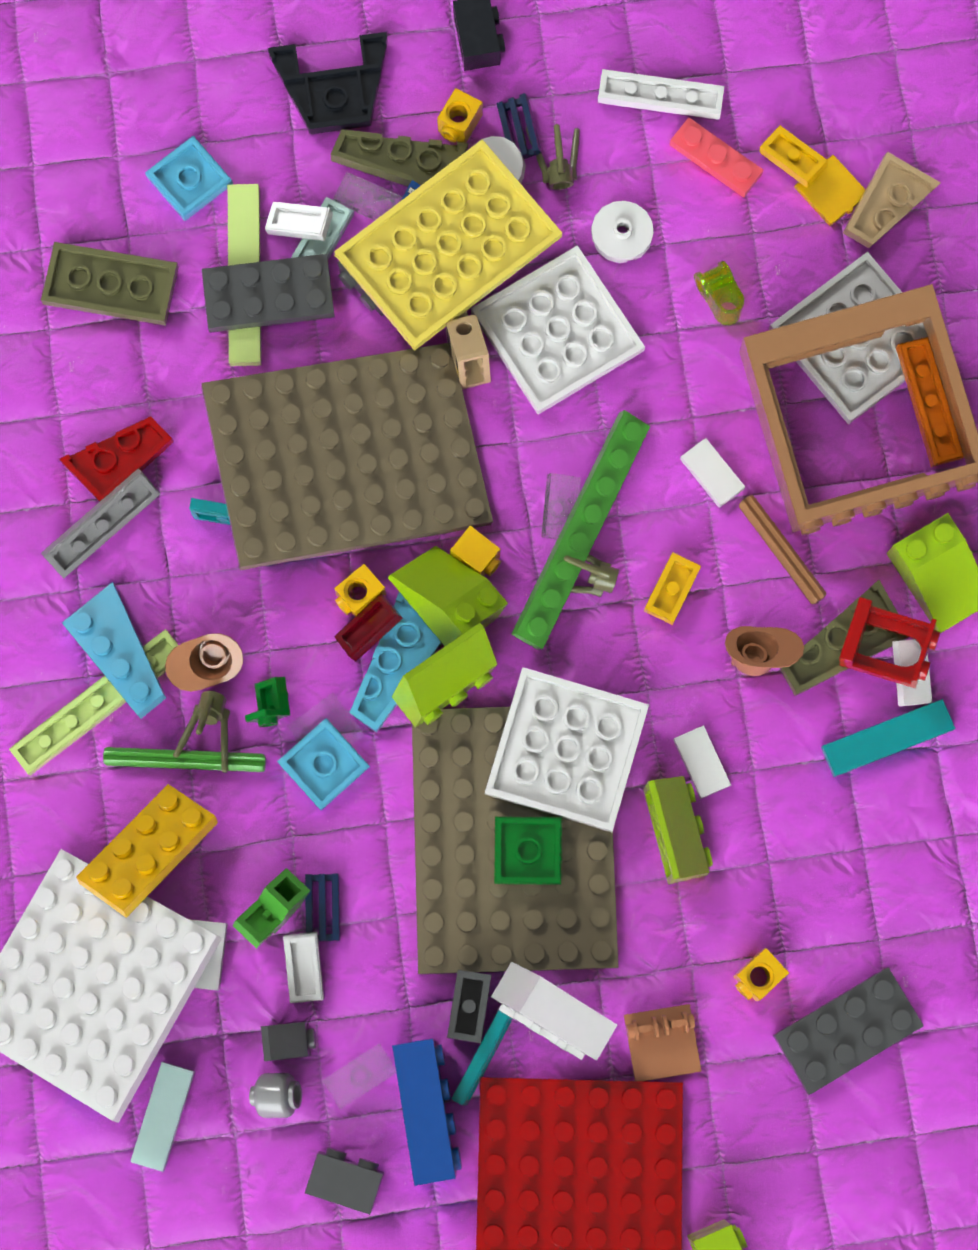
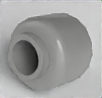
M289 1073L262 1074L258 1077L255 1086L250 1088V1104L255 1106L258 1115L263 1118H288L301 1105V1085Z

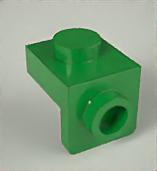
M273 677L255 684L258 711L245 715L246 722H258V727H271L278 725V719L290 716L285 677Z

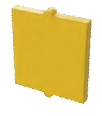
M834 155L827 159V167L808 187H805L800 182L794 186L829 226H832L846 213L851 214L866 190Z

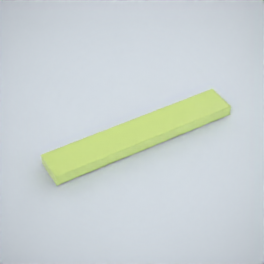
M259 184L227 185L228 266L260 262ZM261 326L228 330L229 365H261Z
M166 629L143 646L157 678L166 672L167 656L173 648L178 646ZM103 676L14 744L9 750L27 774L31 776L125 704L126 701L106 676Z

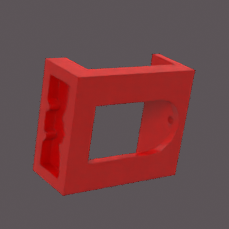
M859 597L839 657L840 666L916 689L918 680L925 681L931 663L925 661L928 650L935 651L939 640L940 631L935 630L937 620L932 619L931 623L923 622L873 607L872 600ZM867 624L915 639L921 647L918 662L904 667L859 654L858 650Z

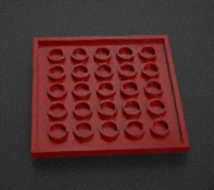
M481 1077L476 1250H682L683 1082Z

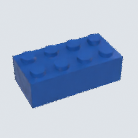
M427 1039L392 1045L414 1186L456 1179V1170L462 1169L459 1147L452 1148L450 1135L456 1134L454 1114L446 1112L445 1100H450L451 1096L448 1078L441 1079L439 1066L445 1065L442 1044L436 1045L435 1039Z

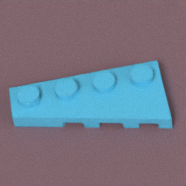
M113 582L62 622L140 719L166 699Z
M400 592L397 595L394 607L403 619L380 639L350 710L352 716L376 733L397 706L392 695L402 676L435 654L442 644Z

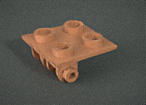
M690 1004L624 1015L635 1081H647L702 1071L694 1031L695 1020L693 1014H691Z

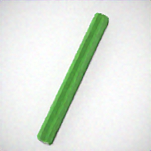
M106 747L103 752V762L107 766L221 770V752L182 750L180 756L175 758L173 756L175 750ZM228 752V771H265L266 756L264 754Z

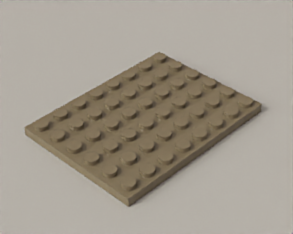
M449 343L420 347L415 351L407 349L201 383L240 570L467 530L469 526L473 528L489 526L493 523L464 395Z
M510 707L441 709L443 714L433 723L427 725L424 721L416 728L412 724L418 974L457 973L458 970L476 973L506 972L511 962L529 971L619 968L613 831L609 832L562 818L561 885L494 884L495 816L559 817L485 795Z

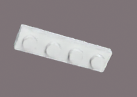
M602 69L598 103L719 120L725 86Z

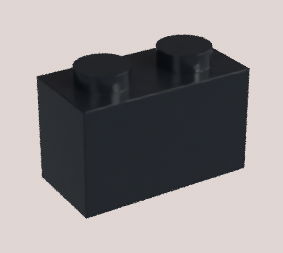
M490 0L453 1V17L464 71L500 65V53L505 52L503 34H497L495 25L500 24L497 6H491Z

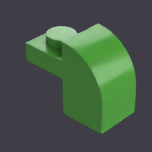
M286 868L264 888L258 900L241 914L232 926L257 949L270 935L275 934L292 917L311 890Z

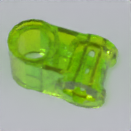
M722 260L717 263L715 268L704 273H695V284L701 296L709 305L715 319L723 325L735 324L742 314L744 296L736 284L727 263ZM725 302H730L734 304L736 308L733 310H727L723 308L721 304Z

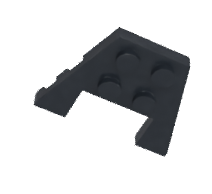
M387 32L359 35L363 65L300 74L295 44L268 48L269 57L309 134L371 126L388 43Z

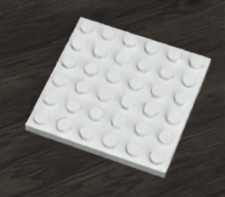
M61 849L0 953V1052L108 1119L119 1123L222 938L149 897H146L127 918L79 884L76 876L88 863Z

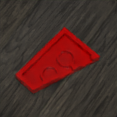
M150 416L116 432L114 436L99 443L94 442L85 446L86 449L71 456L69 454L63 456L59 460L100 502L137 469L143 471L174 440Z

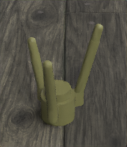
M555 124L556 159L550 161V167L547 168L542 153L535 156L542 171L543 183H549L550 189L562 190L572 187L574 180H577L576 165L580 130L579 128L574 129L570 164H568V160L563 159L560 125Z
M590 554L586 559L589 563L568 555L564 557V561L589 571L588 583L593 584V587L573 586L570 593L592 594L598 597H602L603 591L612 593L619 569L611 567V564L603 562Z
M205 691L201 694L199 704L195 705L193 715L173 753L175 758L180 756L197 721L196 734L198 735L202 733L205 724L215 725L220 721L221 770L223 773L228 772V719L230 710L225 709L227 700L224 695L215 691Z

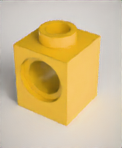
M455 88L437 118L438 132L450 142L466 143L483 116V102ZM456 116L465 118L463 122H454L451 119Z
M472 526L467 528L450 549L451 556L482 576H485V574L491 576L501 564V560L498 559L501 549Z
M365 564L334 588L338 596L334 600L346 615L351 612L355 617L381 593L386 595L385 587ZM355 587H363L367 590V594L361 600H354L349 597L350 591Z
M764 948L733 977L738 981L735 985L736 989L748 1001L751 998L755 1001H760L789 972L767 948ZM755 967L763 969L767 975L766 983L761 987L754 985L750 979V973Z

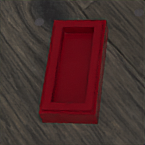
M381 593L334 637L347 655L356 662L400 622L403 617L388 598Z

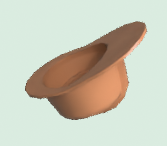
M740 626L732 629L727 634L725 640L726 651L732 657L731 664L749 676L764 675L771 668L789 667L798 662L803 656L804 651L802 639L796 633L778 627Z
M220 633L206 634L183 642L173 648L167 656L165 664L166 675L170 682L180 690L190 692L203 690L234 678L242 668L243 653L238 643L231 637Z

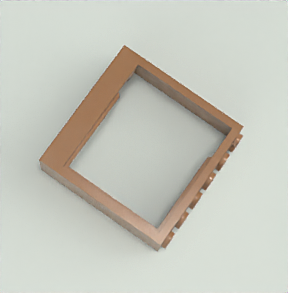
M933 284L743 338L739 353L792 533L801 531L802 535H807L820 531V527L829 522H832L833 527L851 522V518L863 513L864 518L883 513V509L893 504L895 509H900L914 504L913 501L919 499L918 497L925 496L926 500H932L944 496L945 492L949 491L950 488L956 487L957 491L960 492L976 487V483H978V431ZM923 322L966 465L932 475L920 473L809 505L769 369L880 338L885 330L902 325L908 327Z

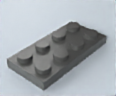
M327 254L202 269L207 324L210 333L335 317Z
M889 967L777 1032L773 1037L806 1093L810 1095L922 1028L924 1025Z

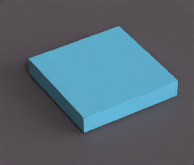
M194 136L145 172L149 181L184 221L188 220L227 189V185H233L232 179Z
M327 718L277 761L320 810H323L370 767Z

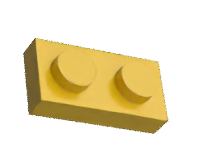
M781 125L760 146V153L805 187H808L828 165L826 158Z
M672 552L644 608V612L673 625L701 566Z

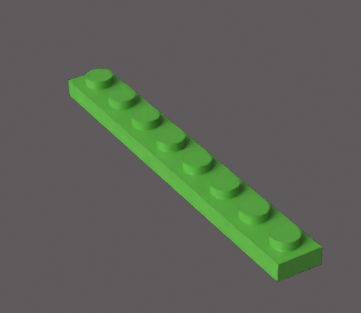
M625 410L619 412L511 635L537 650L544 648L582 569L564 561V557L568 555L575 559L586 561L650 428L649 425Z

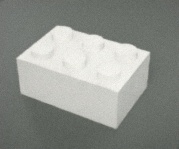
M513 962L510 963L491 998L501 1003L498 1010L581 1060L587 1055L597 1061L617 1027V1024L551 982Z

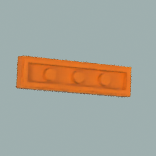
M928 337L898 344L896 346L897 354L930 466L935 467L963 459L964 455Z

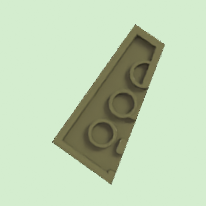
M341 129L331 152V161L408 187L412 180L419 185L424 184L468 150V143L457 142V145L442 144V140L429 139V142L412 141L411 137L398 136V138L394 139L382 137L380 133Z
M880 580L860 596L872 600L873 607L898 614ZM859 597L804 645L803 656L797 663L789 667L780 668L794 696L849 669L840 666L839 657ZM867 624L858 653L873 657L892 647V641L906 640L909 637Z

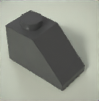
M308 1022L261 1026L264 1061L311 1056L310 1049H316L314 1028L308 1029Z

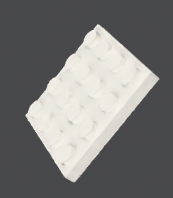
M578 245L471 308L472 315L477 316L481 329L538 415L645 351L644 344Z
M866 252L773 322L769 330L899 294L902 291L874 258ZM923 322L908 327L902 325L885 330L880 338L796 362L849 425L905 382L896 346L927 337Z
M522 667L486 786L485 795L612 832L649 704Z

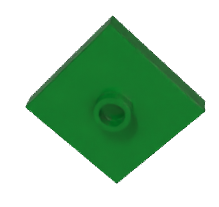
M495 816L494 884L561 885L562 817Z

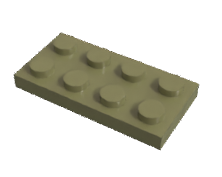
M54 242L41 302L43 305L166 326L179 266L177 262Z

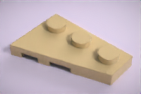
M887 152L856 206L843 234L870 248L941 182Z

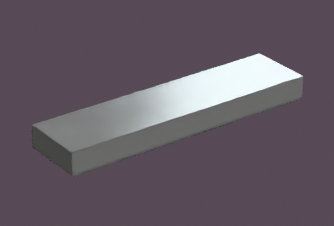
M137 469L42 551L41 554L65 578L160 495L159 491L143 472Z

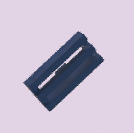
M524 93L519 95L520 98L518 99L512 97L506 103L502 101L497 103L504 137L515 144L507 112L511 110L520 151L523 158L527 159L541 154L542 151L529 98ZM520 106L523 108L532 149L529 150L527 149L517 108Z
M305 874V886L311 890L305 899L306 933L313 932V882H319L318 941H340L339 874ZM326 881H332V934H326Z

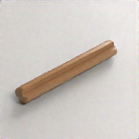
M753 495L743 499L739 504V508L809 602L816 604L826 596V591Z

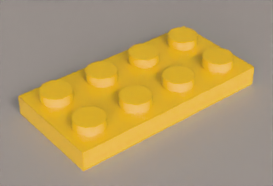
M167 784L76 878L80 885L127 918L217 825V818L192 799Z

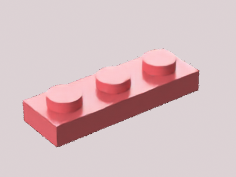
M689 117L670 140L671 147L743 198L763 174L762 168Z

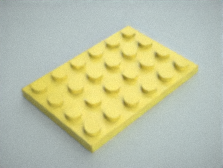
M482 139L335 250L334 253L335 257L415 351L444 329L446 323L457 319L562 237V231Z

